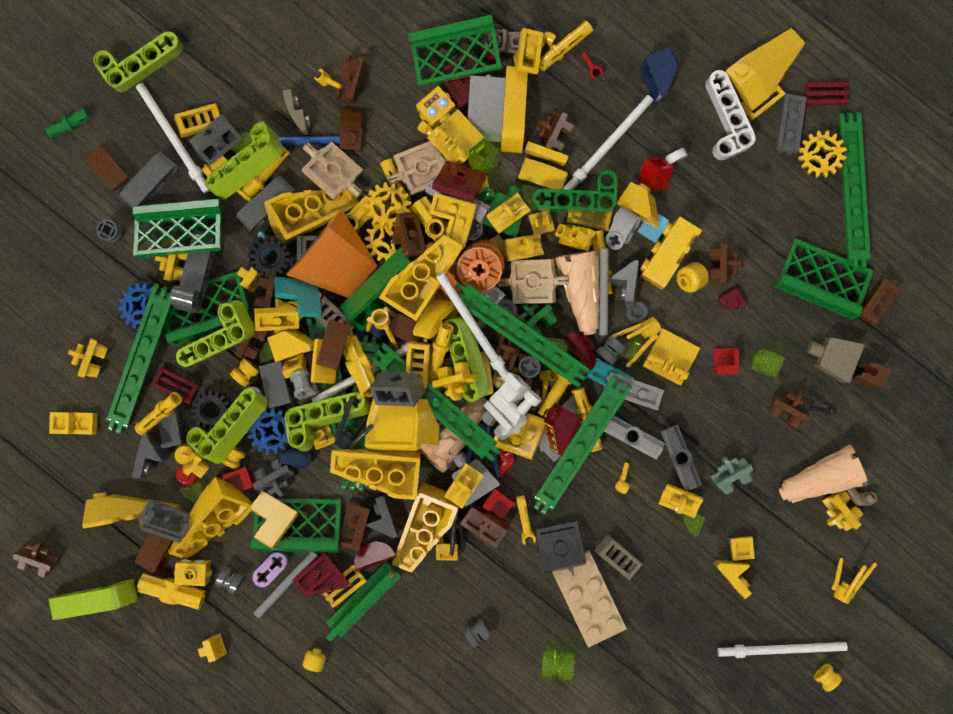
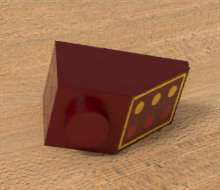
M556 403L547 411L544 425L549 449L562 456L583 418Z

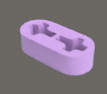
M284 552L272 553L254 572L253 582L258 587L269 585L287 566V555ZM273 557H282L281 563L283 565L281 566L278 564L273 569L271 567V565L275 562ZM268 569L270 571L266 576L268 581L263 580L261 582L259 580V572L263 574Z

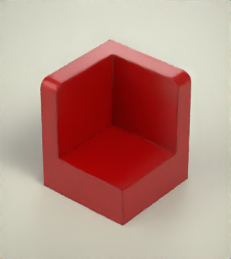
M661 157L645 159L638 182L646 185L651 190L650 192L665 190L674 167Z
M739 348L714 349L713 374H739Z
M250 465L222 475L223 480L227 479L228 482L232 483L240 491L254 487L255 479Z
M494 488L483 502L482 507L503 519L516 503L500 490Z

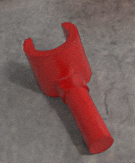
M586 51L583 52L581 55L588 65V75L590 79L594 80L595 76L592 71L594 69L597 70L601 76L603 74L602 68L595 66Z

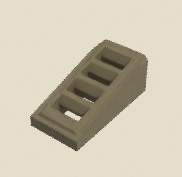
M325 296L320 300L321 307L326 304L328 308L321 313L320 318L316 319L325 329L329 319L334 320L336 317L340 319L338 322L350 325L349 332L355 327ZM330 311L334 313L328 320L323 319Z
M606 535L595 549L599 556L628 580L642 566V563L609 535ZM617 549H619L620 551H619V552L615 555V557L611 560L610 558H611V557L613 556V554L617 551ZM624 555H626V557L624 558V560H623V561L620 563V565L618 566V565H617L618 562L622 559V557H623ZM632 560L633 563L624 571L623 569Z

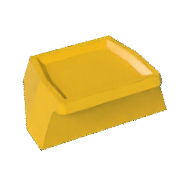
M373 398L366 428L371 424L374 425V428L365 436V447L368 450L417 451L421 445L438 446L440 426L428 400L420 399L415 407L376 405Z

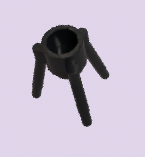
M350 396L339 427L333 435L337 438L334 443L342 450H353L356 444L374 428V425L371 424L361 434L356 435L367 422L368 413L353 432L349 429L342 431L354 400L353 396Z
M461 507L458 508L452 524L451 556L454 555L458 524L460 551H464V528L460 524L464 518V513H462L463 508Z

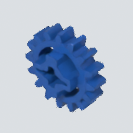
M136 283L135 286L129 285V292L122 291V294L125 296L124 299L118 300L120 303H123L122 306L118 307V310L124 312L120 317L127 319L125 324H133L135 329H138L141 320L139 318L143 317L153 289L151 284L144 283V285L142 283ZM140 292H145L144 294H141L140 296H136V294H138V293H140Z
M266 408L263 415L261 414L249 429V431H252V434L247 437L248 439H254V442L251 444L252 446L259 445V452L266 449V454H270L273 449L274 453L277 454L279 453V447L283 450L287 449L285 443H288L283 410L276 413V408H272L269 413ZM266 417H273L269 423L262 421ZM281 423L284 425L285 433L281 430ZM273 426V431L275 432V434L269 436V431L267 430V428ZM257 429L260 430L261 439L258 436ZM272 439L280 441L276 445H268Z

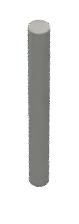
M600 249L599 335H608L609 249Z
M309 552L254 611L256 617L261 618L293 583L292 580L318 556L316 552Z

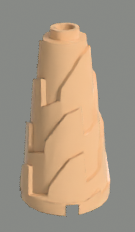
M598 250L555 257L560 276H568L569 280L562 281H569V284L564 285L573 314L576 317L579 331L584 332V335L597 333L596 329L599 328Z
M482 397L474 402L467 401L463 405L458 406V408L478 425L482 420L481 417L487 410L483 406L487 400ZM438 421L440 426L438 446L421 445L418 450L427 457L426 459L444 473L466 444Z
M850 444L844 446L841 450L819 460L816 464L804 469L799 474L784 480V483L781 484L782 487L779 488L783 501L787 499L788 502L792 501L794 503L807 498L838 493L868 485V480L859 458L853 456V453H856Z

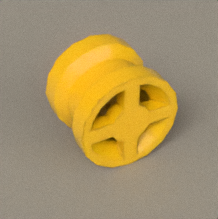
M234 447L221 463L238 470L240 467L239 462L245 457L246 453Z
M830 664L823 665L814 674V679L822 683V688L826 692L835 689L842 681V677L833 671V667Z

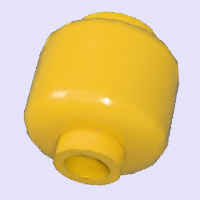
M699 262L689 263L683 266L677 273L678 285L688 293L696 292L703 288L709 280L707 269Z

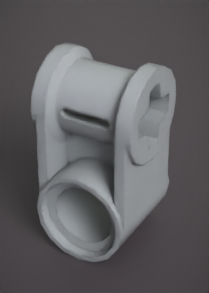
M622 206L617 211L606 236L607 245L613 250L622 248L624 244L632 239L642 217Z
M300 370L290 375V380L295 388L294 396L302 404L312 401L311 398L323 392L320 383L311 382V374L308 371Z

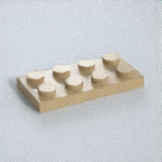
M590 551L584 552L587 565L553 571L552 573L587 646L590 647L626 630V627Z

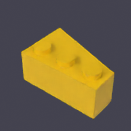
M682 217L676 219L672 224L668 223L662 232L665 235L662 241L659 242L657 240L651 249V252L654 254L650 260L645 259L641 265L640 270L642 273L640 277L659 289L665 288L679 267L682 258L690 250L695 237L699 236L702 230Z

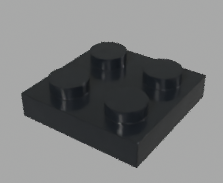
M577 521L535 530L544 573L587 565Z

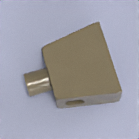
M829 337L825 338L822 344L811 341L807 353L817 356L814 363L815 367L842 383H850L865 345Z

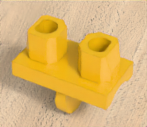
M517 193L486 215V217L498 234H500L531 210Z
M566 223V225L559 224L555 236L560 238L558 243L563 246L588 252L589 246L593 243L591 239L595 236L596 231Z
M541 234L503 240V250L507 261L544 255L541 246Z
M187 254L155 256V261L161 262L159 270L165 271L164 280L171 282L181 281L184 268L179 267L180 260H186Z
M90 338L85 354L82 353L84 348L82 344L77 345L76 351L70 349L68 351V354L73 356L71 364L77 366L79 360L83 359L78 371V376L83 378L85 375L89 377L98 376L101 366L90 363L91 357L94 355L104 359L107 351L106 346L97 343L96 339Z
M460 362L454 364L455 375L452 374L451 367L437 369L438 380L432 381L433 388L443 387V389H446V396H450L452 400L457 401L462 399L463 392L466 391L464 385L476 382L477 376L470 374L468 363Z
M183 445L176 449L175 459L178 463L183 464V473L187 476L192 472L201 478L209 469L207 465L208 460L199 456L191 447Z
M465 463L444 497L463 508L484 475Z
M666 484L658 503L675 510L678 514L682 513L695 518L703 502V497Z
M846 491L826 496L822 502L828 508L826 513L830 516L826 523L829 526L836 524L839 529L843 528L845 531H848L852 528L858 529L861 526L859 520L862 518L863 513L856 506L850 509L846 506V503L850 500V496Z

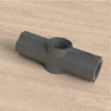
M678 424L661 430L660 433L670 455V461L674 465L683 490H692L702 485L693 464L692 455L687 449ZM684 452L686 456L685 461L680 464L677 463L676 455Z

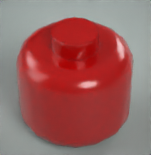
M183 466L179 467L176 472L177 481L184 486L192 485L199 479L192 472L189 476L183 473Z

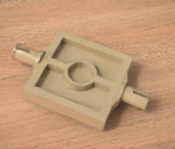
M332 141L325 148L318 151L309 142L303 147V150L312 158L303 167L302 172L333 200L346 190L353 193L356 198L361 195L363 190L356 186L354 181L362 174L363 169Z
M428 141L394 155L393 159L397 165L398 173L387 177V181H389V185L402 181L406 185L410 196L426 190L431 179L434 176L437 177L448 160Z
M554 259L511 261L510 278H500L499 282L506 283H498V286H510L513 294V304L555 303L556 285H568L569 281L561 280H569L568 276L556 277Z

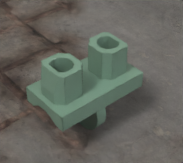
M727 457L721 458L723 465L717 468L718 472L710 476L715 485L727 495L734 491L735 487L732 482L737 479L742 484H747L753 480L751 475L753 468L744 458L739 460L734 458L729 461Z

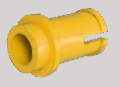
M222 155L210 166L204 164L205 167L202 168V171L208 177L226 163L227 160Z

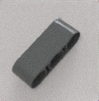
M158 152L121 191L120 197L132 208L135 206H145L175 174L178 166L163 152Z
M280 175L237 213L236 217L250 232H254L269 219L264 202L282 193H296V190Z

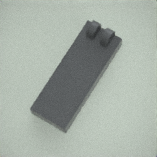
M787 93L783 96L776 143L778 153L786 152L789 155L798 153L807 97Z

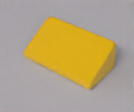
M315 339L311 382L335 384L337 370L316 365L323 340Z

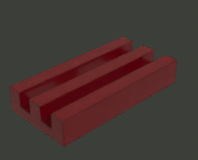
M849 82L806 83L804 85L805 97H807L805 106L849 104ZM810 89H842V91H810ZM810 96H842V99L810 100Z
M160 367L151 385L169 395L175 392L158 384L159 380L189 394L188 398L179 394L182 401L187 404L192 403V399L200 387L199 384L164 367ZM165 373L193 388L192 390H190L170 379L163 377L162 374Z

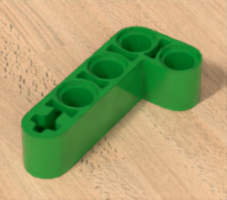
M610 170L601 172L596 180L595 191L538 189L532 196L531 204L535 210L543 212L608 214L613 210L617 202V176ZM601 178H610L612 181V185L608 187L604 186L601 182ZM539 196H543L544 200H550L551 196H554L553 206H550L551 201H544V204L540 205L537 199ZM560 196L566 197L568 205H559L557 198ZM579 198H587L590 205L582 207L579 204ZM602 198L609 199L611 207L604 208L600 200Z

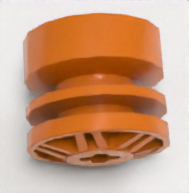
M477 240L469 244L463 251L457 264V275L461 283L465 286L468 283L479 292L492 289L500 281L504 271L505 255L496 243L488 240ZM478 264H482V272L479 271Z

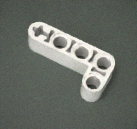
M722 70L714 71L706 81V89L728 136L720 139L714 145L712 152L716 159L726 160L749 149L755 142V134L728 75ZM714 80H715V81H720L721 84H720V85H719L718 83L714 84L713 81H714ZM721 98H728L730 106H725ZM730 117H736L739 120V125H733ZM739 136H745L748 144L743 145L739 141ZM721 144L728 147L729 152L727 154L720 151L719 147Z

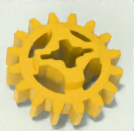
M817 131V137L810 134L809 142L803 140L802 144L805 148H799V153L803 155L798 160L805 162L801 168L808 167V175L816 172L815 177L818 178L820 173H823V176L827 178L828 172H831L833 175L836 174L835 167L842 168L843 165L840 161H845L846 156L841 154L846 152L847 149L840 147L844 141H836L837 134L830 137L829 131H826L825 135H821V132ZM825 141L830 142L834 147L825 144ZM816 143L814 151L807 153L810 146ZM820 150H823L824 153H828L826 154L825 159H821V156H817ZM837 156L836 161L829 166L828 161ZM810 162L819 164L820 168L813 166Z
M385 182L383 188L375 185V192L369 190L368 195L370 197H365V203L368 205L364 206V211L369 212L366 217L367 219L373 218V226L379 223L381 230L384 228V225L391 230L392 225H395L396 217L388 218L397 216L399 213H410L411 210L407 208L411 207V202L406 201L409 195H402V187L397 190L394 183L391 187H388ZM388 200H390V207L387 213H385V206L388 204ZM375 210H377L381 216H378Z
M376 224L373 226V230L367 229L370 237H365V240L370 242V244L366 248L368 250L373 249L370 255L372 257L378 255L377 260L379 262L383 258L387 261L397 251V244H391V249L386 242H383L386 240L385 231L390 238L393 236V231H390L386 225L381 230L380 224ZM380 229L379 238L374 240L377 231ZM378 248L387 249L389 254L380 252Z

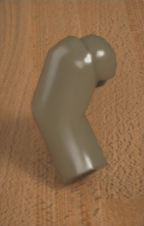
M855 488L844 490L857 506H871L877 502V495L874 492H858Z

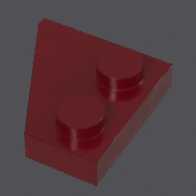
M326 552L292 580L304 597H311L352 585Z

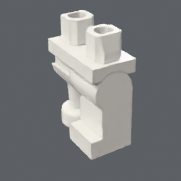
M510 372L504 378L506 381L501 388L483 405L487 410L481 417L489 426H493L498 421L500 424L494 430V433L504 440L511 433L518 434L521 431V427L527 421L525 416L532 405L537 406L542 401L535 392L530 390L531 387L519 375ZM523 397H524L525 400H524L519 406H517V404H518V403L523 399Z

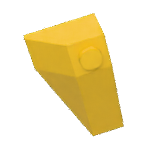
M792 28L742 57L726 70V74L736 94L751 111L769 99L773 90L782 80L785 72L805 45V42Z
M306 190L298 193H282L264 202L271 228L277 239H280L284 245L296 240L297 236H304L330 222L340 208L346 213L359 203L356 196L349 190L343 191L334 200L323 190Z
M444 235L424 251L421 256L408 264L399 274L391 278L379 298L418 322L441 287L436 276L441 272H444L446 276L448 275L463 246Z
M332 450L330 472L353 482L357 481L365 484L373 490L377 489L387 493L388 496L393 498L417 500L420 450Z
M215 477L202 491L187 520L190 526L183 536L181 543L174 541L168 550L169 554L188 559L207 546V541L216 535L219 537L225 533L224 530L232 524L237 525L242 522L251 512L250 507L253 502L232 483Z
M423 482L417 492V500L414 501L395 554L396 558H394L392 565L412 573L433 546L451 528L459 506L444 497L446 494L444 490Z
M106 492L93 494L92 499L86 500L83 529L121 521L120 519L127 521L138 518L149 500L121 495L107 496ZM160 502L181 509L180 504Z

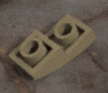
M496 29L500 54L515 55L518 52L520 32ZM491 33L485 34L486 47L492 40Z
M291 89L283 90L284 100L292 119L304 135H309L308 128H311L310 116L306 115L303 109L297 110V108H300L298 95L294 96Z

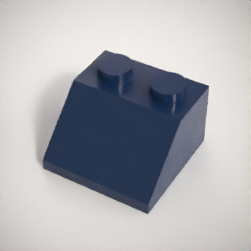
M670 47L645 57L639 68L655 107H658L665 98L677 71V65H679L678 58L675 53L671 52Z

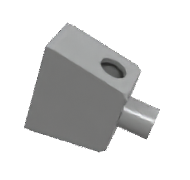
M464 452L459 453L453 460L459 468L452 473L454 480L465 464L466 455ZM478 458L470 461L469 465L484 476L465 503V507L500 485L495 476Z

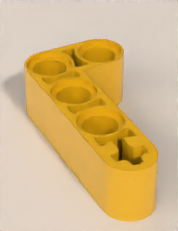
M515 66L506 67L501 152L522 153L528 72L516 70Z

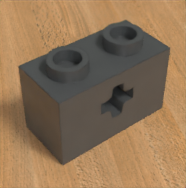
M221 114L189 141L197 153L210 166L243 138L225 116Z
M381 372L370 386L376 405L415 407L426 392L420 373Z

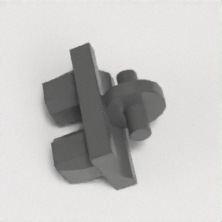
M278 459L271 463L274 470L273 473L268 475L264 468L253 472L255 479L253 486L260 493L262 491L268 492L270 496L277 493L281 497L285 495L283 488L289 485L287 480L295 476V473L289 466L278 464Z

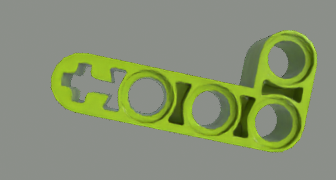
M164 32L120 63L109 52L102 50L95 54L94 64L112 88L118 92H125L177 57L183 50V44L174 33ZM157 52V57L154 60H150V55ZM106 59H110L108 66L103 67V62ZM140 64L139 70L132 72L133 66ZM122 76L121 82L115 84V79Z
M258 122L251 129L252 143L207 177L205 181L206 188L219 199L224 200L230 197L282 156L283 147L279 136L265 122Z
M241 301L227 302L218 308V316L224 328L177 351L176 359L181 366L188 367L202 362L254 336V324L245 305Z
M462 316L443 320V324L448 323L454 327L449 342L453 364L460 362L468 363L470 374L477 376L476 382L464 385L466 391L463 392V397L469 402H474L487 396L490 391V385L476 337ZM438 333L434 337L429 338V340L433 342L436 339Z
M252 388L245 389L209 433L199 427L192 428L187 434L188 444L199 456L215 464L221 463L264 412L268 405L267 398Z
M354 392L289 409L285 415L288 443L302 452L310 450L314 444L312 429L340 422L350 396H353L354 400L346 420L367 415L371 408L370 400L364 396L362 397L360 393ZM341 405V411L336 414V408ZM321 410V415L315 419L316 413ZM301 415L300 421L295 424L296 418ZM304 436L303 442L298 444L299 438Z
M130 579L106 587L49 598L48 601L52 620L122 608L138 601L135 581Z

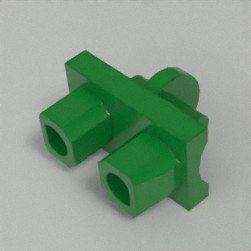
M536 303L531 307H528L526 304L522 305L525 312L519 317L524 321L530 316L531 319L525 324L539 334L542 333L535 323L540 319L548 328L557 321L551 311L553 308L549 304L536 315L534 312L539 308Z

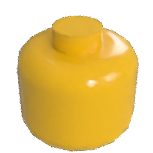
M317 648L307 651L303 660V667L309 671L321 672L326 661L325 654L321 653L322 650Z

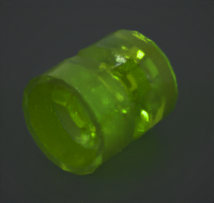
M544 649L541 663V678L553 679L555 676H558L559 680L572 681L574 653L562 651L560 654H557L556 650Z

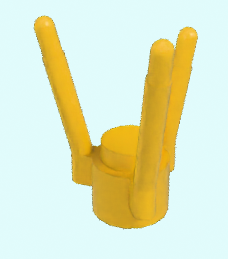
M388 307L375 310L371 317L367 318L366 331H370L372 324L377 329H384L394 348L399 349L388 327L390 324L389 315L396 316L397 313L389 310Z
M651 317L648 320L644 319L636 325L611 335L616 338L633 331L627 335V339L640 333L644 338L649 337L646 343L626 364L627 367H630L648 346L659 338L657 333L662 329L658 321Z
M840 558L835 581L831 588L835 591L833 596L849 604L877 566L876 562L866 572L867 566L863 565L851 585L842 582L840 585L844 561L843 558Z

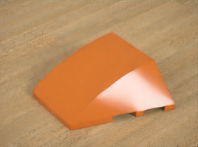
M340 208L327 224L328 226L286 275L349 298L374 271L377 264L344 211Z

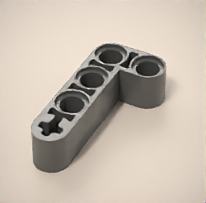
M196 230L193 232V235L199 238L205 231ZM210 235L203 243L206 245L215 244L216 238ZM192 238L190 246L195 242V240H193ZM215 251L187 254L180 285L173 287L170 296V303L174 308L193 313L200 312Z

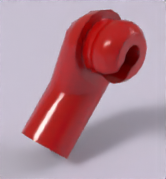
M502 449L500 464L498 465L500 477L514 465V453Z

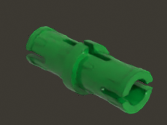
M81 108L73 114L62 116L61 120L45 127V130L53 140L67 131H74L75 127L89 121L90 117L87 111Z

